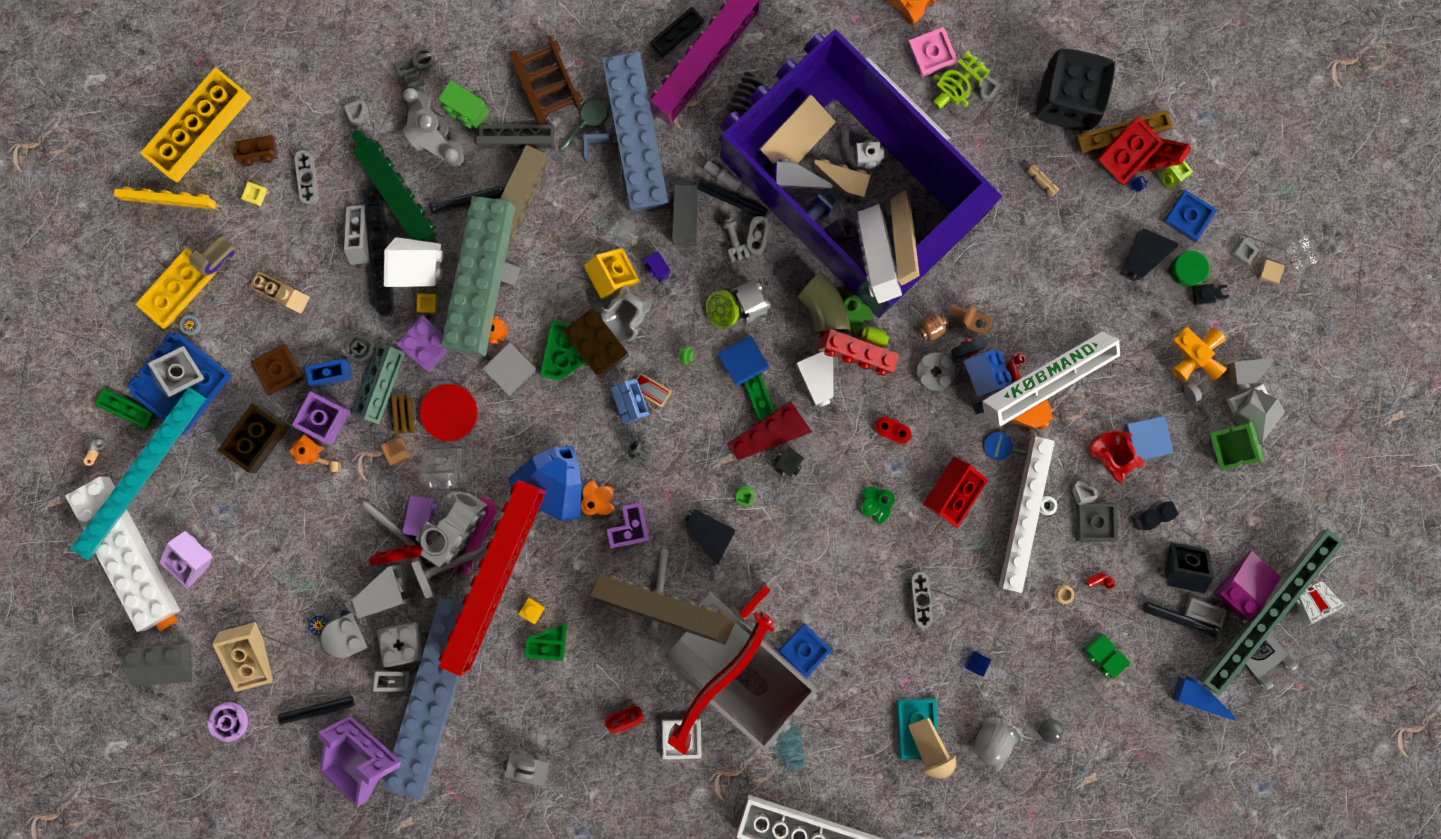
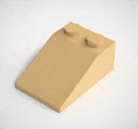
M256 622L218 632L212 645L235 692L272 683L273 678L264 640Z

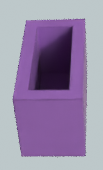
M410 495L403 534L418 536L426 521L435 525L432 522L434 515L436 516L439 505L436 504L437 500ZM434 530L428 531L426 538H429Z

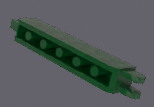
M360 130L353 132L352 137L358 145L354 149V155L410 239L438 243L435 237L437 234L434 231L436 226L430 218L428 220L423 214L426 211L420 203H415L413 198L416 196L410 188H405L403 185L405 182L404 178L399 172L395 173L393 170L395 165L389 157L385 158L382 153L385 150L379 141L375 143L371 138L368 139Z

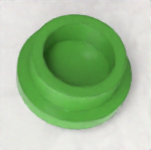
M682 346L679 351L678 360L684 365L693 360L694 351H692L691 346Z

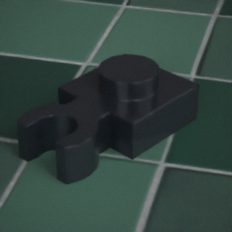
M1214 283L1193 286L1195 305L1215 303L1216 298L1219 300L1228 298L1229 295L1221 294V289H1225L1228 286L1223 284L1216 287V289H1214Z

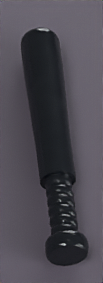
M497 186L454 197L444 202H430L429 207L431 213L434 214L440 209L468 205L471 203L472 196L497 199L501 198L504 189L502 186Z
M1148 601L1143 604V612L1152 616L1209 633L1213 638L1217 637L1219 633V627L1217 626L1211 627L1199 623L1196 619Z

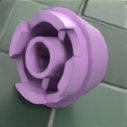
M232 702L222 703L211 712L208 729L212 736L221 741H235L245 733L248 725V716L240 705Z

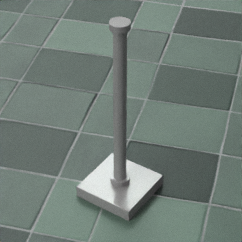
M532 528L530 529L527 538L530 536L531 538L535 537ZM486 546L454 558L448 564L445 563L441 567L434 566L429 569L428 567L425 568L420 556L411 558V565L425 598L433 597V586L430 581L433 575L487 554Z

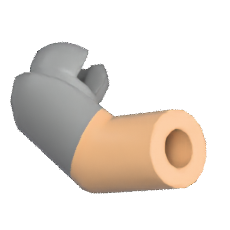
M101 439L92 440L89 443L87 455L83 461L86 465H93L99 455V450L104 448V442Z

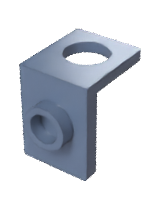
M592 132L591 134L584 135V158L586 162H589L588 143H611L609 134Z

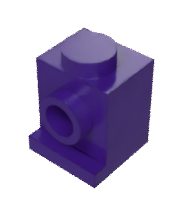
M659 251L642 261L644 267L649 266L647 271L652 279L656 277L659 283H662L669 278L668 275L671 274V271Z

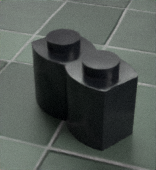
M1162 501L1153 504L1149 509L1136 512L1132 515L1131 519L1137 530H1151L1156 528L1161 522L1175 519L1179 513L1173 501Z

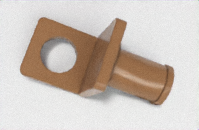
M952 304L948 312L949 316L963 320L966 329L984 336L987 335L993 322V318L976 312L973 305H970L969 309L966 310ZM978 319L986 321V326L983 329H978L975 326Z

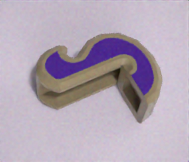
M219 237L201 254L194 249L189 257V263L202 275H211L222 266L225 260H230L234 256L236 247L225 237Z

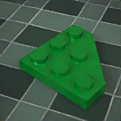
M552 320L540 377L560 381L586 364V361L562 332L570 324Z

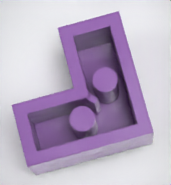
M643 503L622 506L626 525L607 529L610 549L650 540Z

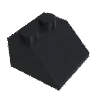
M1171 542L1165 568L1167 586L1206 593L1214 579L1209 550Z

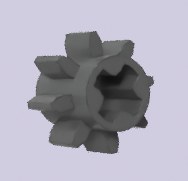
M642 438L639 441L634 440L628 448V452L631 453L629 457L639 464L641 460L647 461L652 455V450L650 449L652 445Z

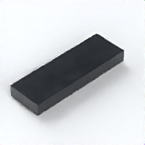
M691 6L651 40L650 45L663 58L702 25L704 19Z

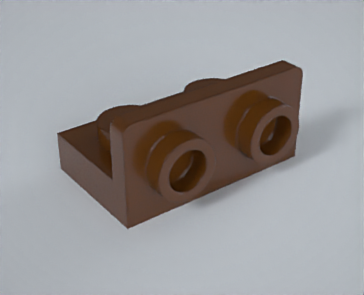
M273 135L235 141L237 150L235 161L242 166H252L256 162L270 163L273 159H278L275 137Z

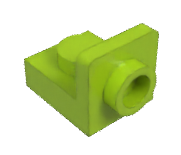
M1183 161L1181 165L1166 168L1158 175V178L1170 190L1193 173V170Z

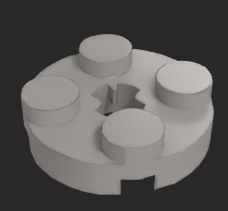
M930 353L924 356L916 367L918 381L924 388L930 391H940L948 387L955 376V367L951 358L942 353ZM934 367H938V370L940 369L941 372L937 377H933V374L930 373V370H933Z

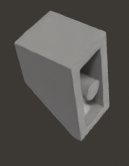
M1273 358L1229 363L1230 387L1238 386V389L1250 388V384L1257 383L1271 366Z

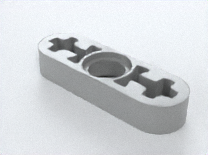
M300 150L294 158L299 198L304 204L312 206L319 200L314 157L308 151ZM303 156H306L308 158V160L305 161L306 167L310 169L305 168L304 163L300 161L303 159ZM305 173H310L311 180L304 183L302 176ZM303 187H309V192L313 195L310 197V200L305 198V196H308V190Z
M915 572L910 579L914 621L917 626L928 628L933 622L929 578L923 572ZM918 575H920L921 578L925 579V582H922L921 586L922 589L926 588V592H915V589H919V584L915 583V579H918ZM920 594H924L927 598V602L924 605H918L916 602V598ZM928 607V611L924 610V615L928 617V620L923 625L918 620L922 617V612H917V608L925 609Z

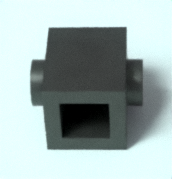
M790 447L784 453L780 451L774 460L777 462L775 465L777 467L776 472L784 478L786 476L791 477L792 474L796 476L802 469L800 464L804 457Z

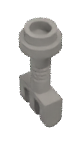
M734 218L723 221L724 225H722L723 230L727 229L733 247L727 250L731 263L735 262L733 254H737L738 260H742V251H744L746 258L750 257L746 244L741 246L739 244L734 226H737V222L734 221Z

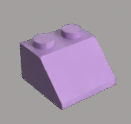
M184 531L167 543L160 564L188 589L209 567L213 556L197 542L195 537Z

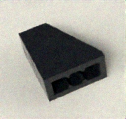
M1145 228L1141 229L1135 237L1121 274H1124L1125 278L1131 281L1142 279L1177 248L1179 243Z
M696 509L693 512L689 511L684 520L687 522L686 527L714 563L719 564L736 530Z

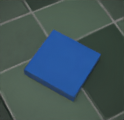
M1183 190L1163 222L1190 240L1197 242L1217 209L1189 191Z
M751 335L718 353L720 360L736 386L770 368Z
M805 623L778 650L806 678L833 651Z

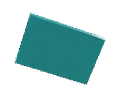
M936 698L898 699L897 718L900 759H922L908 726L930 718L938 733Z

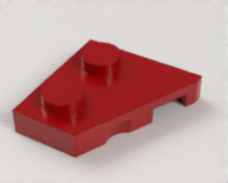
M1160 138L1164 143L1143 164L1140 171L1144 172L1181 165L1192 148L1186 143Z

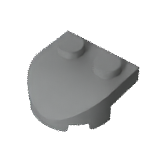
M352 612L335 620H330L322 630V646L326 652L334 657L346 658L367 648Z

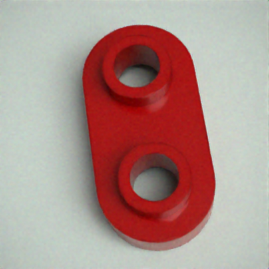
M881 417L874 424V430L878 435L893 442L904 444L911 439L912 433L908 426L888 417ZM882 423H886L888 425V428L886 430H883L881 428ZM899 431L905 432L904 438L899 436Z
M633 705L609 714L605 719V726L610 733H618L639 725L643 721L644 714L640 707Z

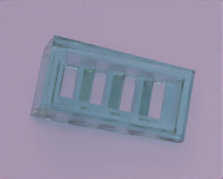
M800 727L789 728L784 735L781 733L787 771L806 769ZM797 734V738L786 739L788 735ZM797 742H798V745H799V746L787 747V744H791V743H797ZM800 751V754L788 755V752ZM801 759V762L790 764L789 761Z

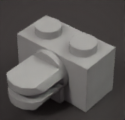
M523 749L512 751L509 756L505 777L543 786L551 759H547L546 755L535 753V755L527 754L528 751Z

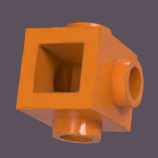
M499 316L493 317L492 326H495V329L490 332L488 343L497 344L498 341L504 342V337L507 336L508 326L503 320H500L501 317Z
M304 434L293 442L289 453L293 455L292 459L299 465H310L319 459L320 456L318 454L324 447L310 435Z

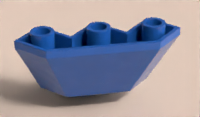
M572 445L554 447L533 456L508 478L510 487L520 480L547 491L539 510L559 521L580 518L582 483L578 459Z

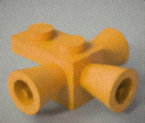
M1185 327L1172 340L1183 352L1180 357L1184 359L1171 368L1172 373L1181 381L1186 382L1194 369L1202 367L1212 382L1218 379L1227 368L1211 357L1215 354L1212 350L1226 341L1224 335L1211 327L1202 341L1188 327Z

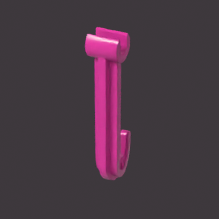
M478 498L487 504L485 508L486 515L479 522L477 530L472 536L464 554L479 549L496 516V506L490 499ZM474 559L455 566V573H459L461 568L464 567L465 571L462 576L469 575Z

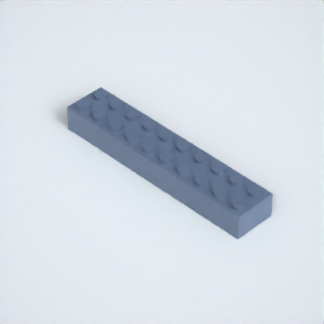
M442 597L439 600L393 754L401 761L399 768L386 775L382 789L418 800L426 793L461 677L438 667L440 661H438L440 653L443 649L446 650L448 642H446L447 637L455 629V618L464 608L461 601L448 597Z

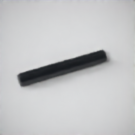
M700 180L698 184L699 191L753 215L766 217L768 213L767 208L704 180Z
M353 696L281 713L278 715V722L282 725L353 707L355 701Z

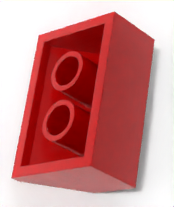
M953 456L943 474L937 480L934 488L926 497L923 505L932 513L958 529L988 480L972 465Z

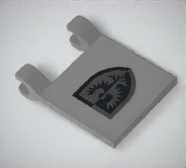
M1271 633L1245 664L1257 678L1262 688L1268 690L1273 687V683L1264 674L1281 661L1287 670L1294 671L1298 668L1296 662L1289 657Z

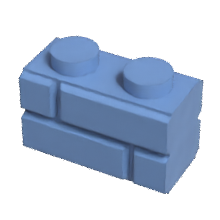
M637 379L625 381L611 388L612 398L616 402L619 410L618 415L623 424L632 423L649 416Z

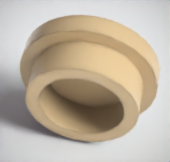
M1060 585L1055 589L1054 597L1060 604H1069L1074 598V591L1068 585Z

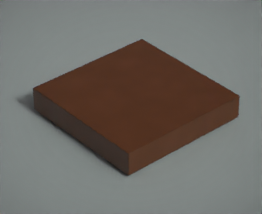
M286 344L251 361L269 396L304 378Z

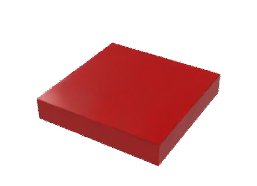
M764 583L741 608L739 615L746 619L769 594L771 589Z

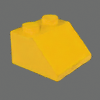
M623 248L596 255L584 265L601 299L619 293L620 289L625 285L631 287L640 281Z

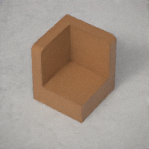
M403 438L388 444H381V448L390 466H396L412 458Z

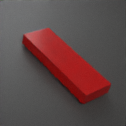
M421 544L377 552L369 559L370 566L419 557L423 548Z

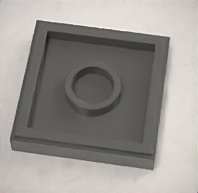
M1117 503L1077 504L1078 542L1118 541Z

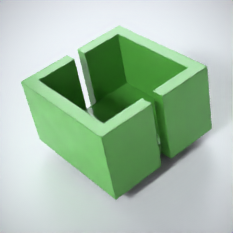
M451 80L438 99L442 105L441 108L446 111L445 114L452 119L458 118L461 120V124L468 129L472 127L478 130L479 125L482 124L489 113L483 100Z
M1253 421L1236 425L1232 429L1228 427L1210 433L1221 471L1239 467L1241 464L1247 465L1259 462L1264 459Z

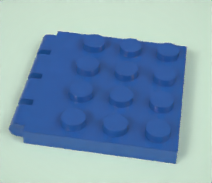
M169 332L162 341L166 347L164 348L159 345L150 358L154 361L184 346L204 377V380L190 386L191 389L207 398V400L181 434L186 435L233 375L180 333L175 335ZM147 360L138 371L142 377L140 378L135 375L127 384V387L131 389L129 393L162 420H165L187 389L168 398L156 386L148 367L150 361Z

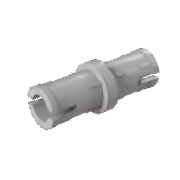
M711 160L706 163L703 169L717 178L719 183L723 182L734 191L741 183V180L728 173L726 168L722 169Z

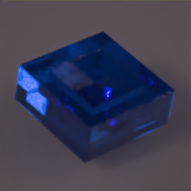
M972 651L965 668L984 677L991 659Z

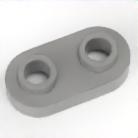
M758 216L751 221L747 239V249L751 254H761L765 249L769 231V222L765 217ZM758 224H761L763 226V229L758 230L756 226ZM753 243H758L760 245L759 248H753Z

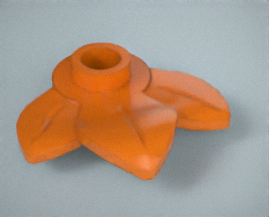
M594 480L585 485L582 491L584 499L581 502V510L584 514L588 516L595 514L607 516L615 510L614 506L609 503L613 496L612 487L602 486L598 488ZM588 503H593V504H594V508H592V509L588 508V507H587V504H588Z

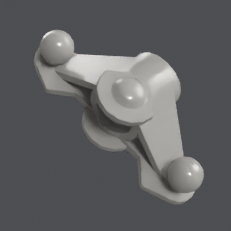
M413 88L406 89L403 92V98L408 102L409 111L407 126L403 129L405 137L418 151L425 148L452 166L461 165L464 160L462 146L460 142L447 139L446 136L449 131L447 120L429 110L431 98L419 90Z

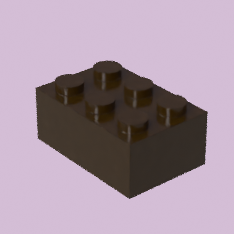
M591 308L562 330L599 379L630 356L594 308Z
M251 403L217 451L248 473H257L290 426L261 405Z

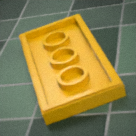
M185 248L135 304L164 330L168 328L216 274L215 272L204 276L190 265L189 257L192 251L188 248Z

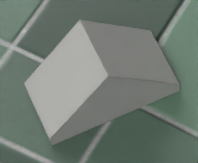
M383 668L373 671L371 691H407L409 672Z

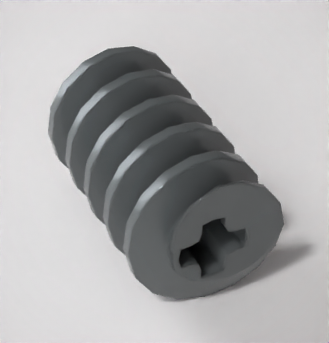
M744 72L745 76L741 78L742 83H739L738 89L734 91L735 96L731 97L732 103L727 105L732 112L737 111L741 116L748 111V106L751 107L748 103L750 96L758 89V86L764 85L758 77Z

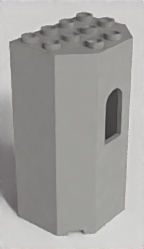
M711 592L697 606H708L716 613L718 610L724 611L735 622L726 645L676 629L656 653L697 692H700L707 682L735 658L753 631ZM763 639L749 665L767 681V690L761 695H755L735 678L710 703L765 752L767 748L771 750L775 746L780 733L784 735L791 727L790 721L792 718L798 719L804 712L803 707L807 702L811 704L816 699V692L818 690L812 682Z

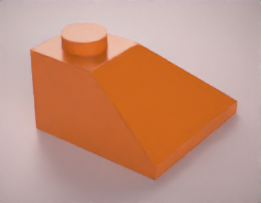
M1048 400L1042 401L1007 423L1029 429L1038 428L1039 430L1049 426L1048 421L1052 420L1053 417Z

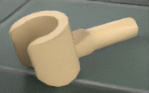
M322 458L316 461L329 465V471L340 472L341 463L338 461H329Z

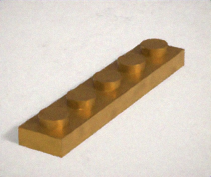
M1168 110L1140 117L1156 134L1173 128ZM1132 120L1077 135L1075 139L1080 155L1107 148Z

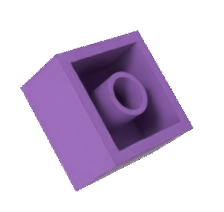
M424 316L397 343L402 350L429 372L449 352V350L441 347L444 333Z
M310 391L292 426L326 444H333L350 410Z

